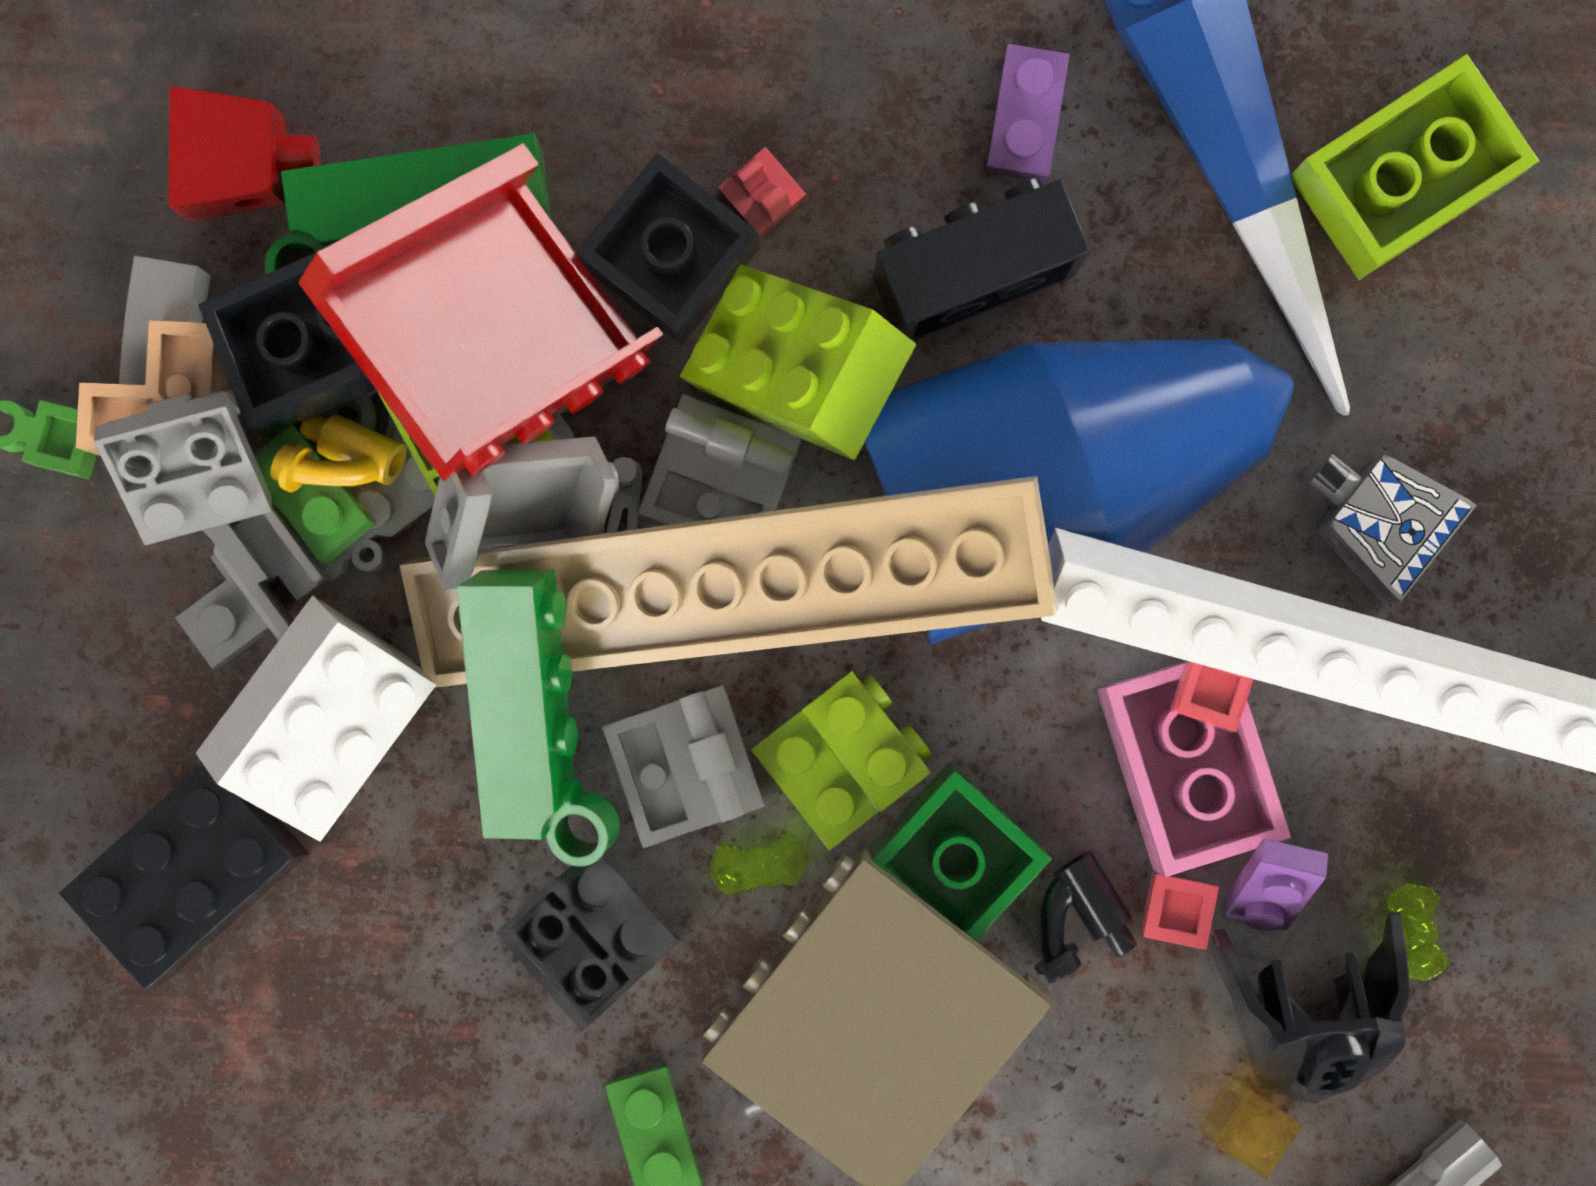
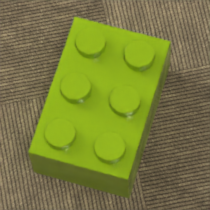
M1466 54L1307 157L1291 174V178L1305 202L1358 281H1360L1515 180L1539 162V159L1468 54Z
M740 264L731 282L725 289L703 334L696 343L680 377L728 409L855 461L917 344L873 309Z

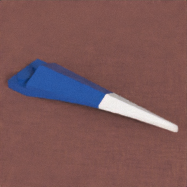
M1105 0L1119 38L1158 98L1232 222L1294 332L1336 412L1343 416L1349 415L1350 406L1247 1Z

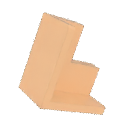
M149 320L145 385L79 382L76 448L101 456L94 443L96 426L146 412L150 403L188 393L195 399L229 390L228 378L206 323Z

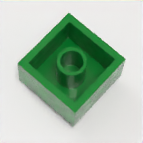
M951 761L940 770L869 847L872 851V861L975 941L979 939L1052 860L1041 843Z

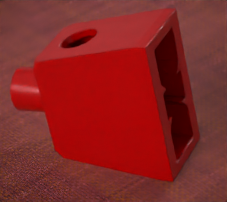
M170 87L168 207L185 221H199L281 206L285 203L281 171L320 165L321 153L317 135H286L285 117L274 104L207 91Z

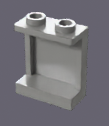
M596 437L528 442L524 445L522 443L503 444L501 447L506 453L481 473L471 476L465 468L445 481L440 477L426 534L425 546L443 589H457L458 585L472 577L478 552L500 547L605 534V522L611 502L616 500L619 493V477L614 464L607 461Z

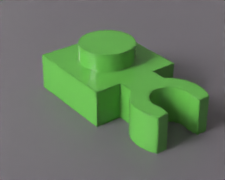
M40 400L36 414H34L30 409L13 401H0V411L14 418L12 431L7 435L0 436V449L12 453L24 451L21 460L23 462L90 480L97 455L76 448L78 409Z

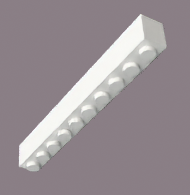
M1059 528L1054 529L1048 548L1058 610L1055 616L1041 617L1042 621L1596 773L1595 679Z

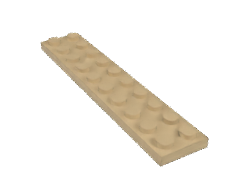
M1037 476L500 547L478 552L472 573L473 576L481 570H555L557 590L563 592L566 601V619L561 629L563 654H567L570 658L572 672L1055 616L1058 610ZM430 557L408 560L400 565L422 670L436 683L435 687L467 684L457 589H443Z

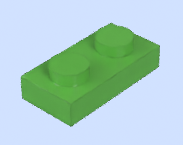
M294 425L279 433L254 456L271 493L273 503L316 558L322 563L330 564L377 523L348 486L303 484L297 491L290 493L281 489L279 482L271 478L270 470L274 457L286 444H291L295 447L300 444L312 449L313 460L327 461L325 457L317 453L316 445L300 433L301 427Z
M668 1063L607 1081L605 1084L606 1092L634 1186H704Z

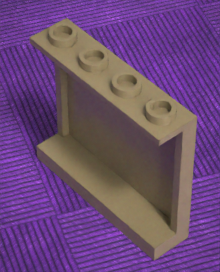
M864 845L853 860L844 854L831 868L821 884L828 891L812 910L804 904L791 918L781 934L787 940V943L772 960L764 954L751 968L741 984L748 991L734 1009L724 1004L714 1014L702 1032V1036L708 1041L701 1062L860 1185L904 1186L1048 1012L1052 1004L1046 985L1029 972L1022 977L874 863L872 861V851Z

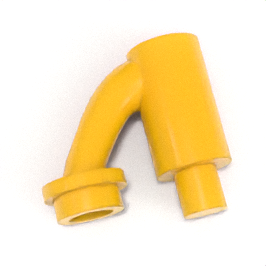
M339 414L332 415L328 420L317 415L302 422L300 433L305 438L317 443V453L332 461L313 460L311 448L302 444L296 447L286 444L274 457L270 475L273 480L279 482L281 489L290 493L297 491L303 484L356 486L377 481L384 485H390L397 479L404 467L407 447L401 442Z

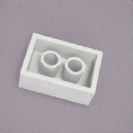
M312 595L197 750L196 754L219 786L321 842L435 688L436 683L409 656Z

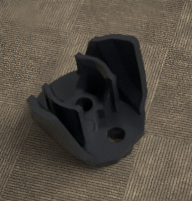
M1400 912L1387 914L1382 943L1367 961L1365 986L1356 952L1346 953L1345 963L1347 972L1334 981L1341 1014L1337 1018L1323 1021L1311 1019L1289 997L1281 960H1272L1270 965L1266 966L1257 977L1262 1008L1225 929L1212 930L1214 963L1232 999L1258 1088L1316 1104L1339 1093L1354 1089L1359 1084L1377 1076L1403 1050L1406 1041L1403 1015L1412 994Z

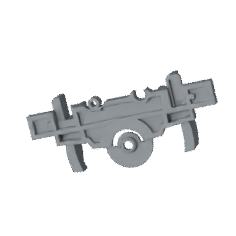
M611 377L605 382L601 383L600 386L603 387L608 382L613 380L614 377ZM374 390L318 416L328 420L341 409L352 407L358 413L357 423L375 430L377 410L372 398L378 394V391ZM566 406L552 414L555 423L548 429L554 440L574 438L573 431L560 415L563 412H569ZM389 414V425L385 436L406 445ZM408 447L404 467L392 484L384 485L380 482L372 481L363 485L348 486L377 524L330 564L322 563L316 558L273 501L272 512L243 519L240 523L235 521L202 530L215 544L214 554L210 558L226 580L176 616L175 619L212 669H220L270 631L278 641L281 639L294 619L271 589L279 581L284 583L295 600L298 601L311 594H322L345 577L350 558L358 569L366 572H376L385 565L387 553L385 548L380 543L375 542V540L380 536L396 539L432 513L435 496ZM372 549L374 559L366 563L364 553Z

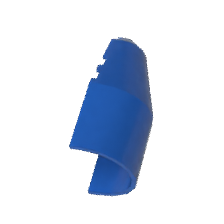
M1230 339L1022 343L893 389L864 444L885 496L1037 476L1048 544L1054 529L1059 528L1146 553L1268 457L1291 400L1294 383L1291 376L1283 369ZM992 623L927 630L926 637L930 646Z

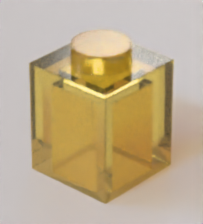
M1232 1076L1198 1129L1212 1144L1268 1180L1303 1125L1287 1111L1235 1076Z

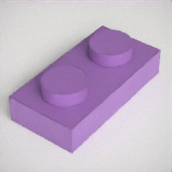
M1013 44L1007 45L986 172L1024 179L1040 178L1042 182L1048 181L1070 54Z
M1263 838L1227 893L1225 916L1243 920L1249 927L1261 931H1275L1278 929L1287 931L1325 880L1328 853Z

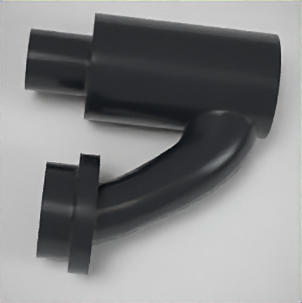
M1092 851L1079 855L1053 873L1055 878L1050 883L1042 904L1041 949L1043 959L1034 966L1038 975L1044 974L1049 984L1068 976L1082 965L1077 956L1079 952L1075 943L1064 944L1066 912L1070 905H1073L1093 940L1104 938L1115 957H1119L1137 946V942L1126 926V923L1132 919V916Z

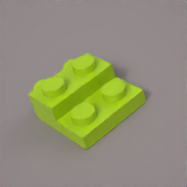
M851 671L751 749L829 851L931 774L923 761L929 758L932 752L910 724L899 731L884 711L893 702L870 673L860 681Z

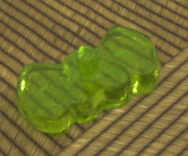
M787 833L781 834L768 848L761 845H753L745 852L729 843L722 842L717 846L712 855L709 873L716 887L727 896H733L742 889L751 891L759 885L775 887L780 883L786 886H795L804 875L806 855L799 842L791 834Z
M1412 883L1394 890L1386 899V906L1390 913H1401L1410 979L1426 982L1440 975L1448 967L1450 960L1447 954L1435 943L1439 930L1431 919L1440 903V896L1430 887Z

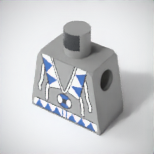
M1330 454L1318 466L1307 482L1335 504L1318 525V533L1376 598L1384 604L1400 602L1404 599L1477 506L1464 496L1386 455L1370 460L1362 471L1357 474L1336 456Z

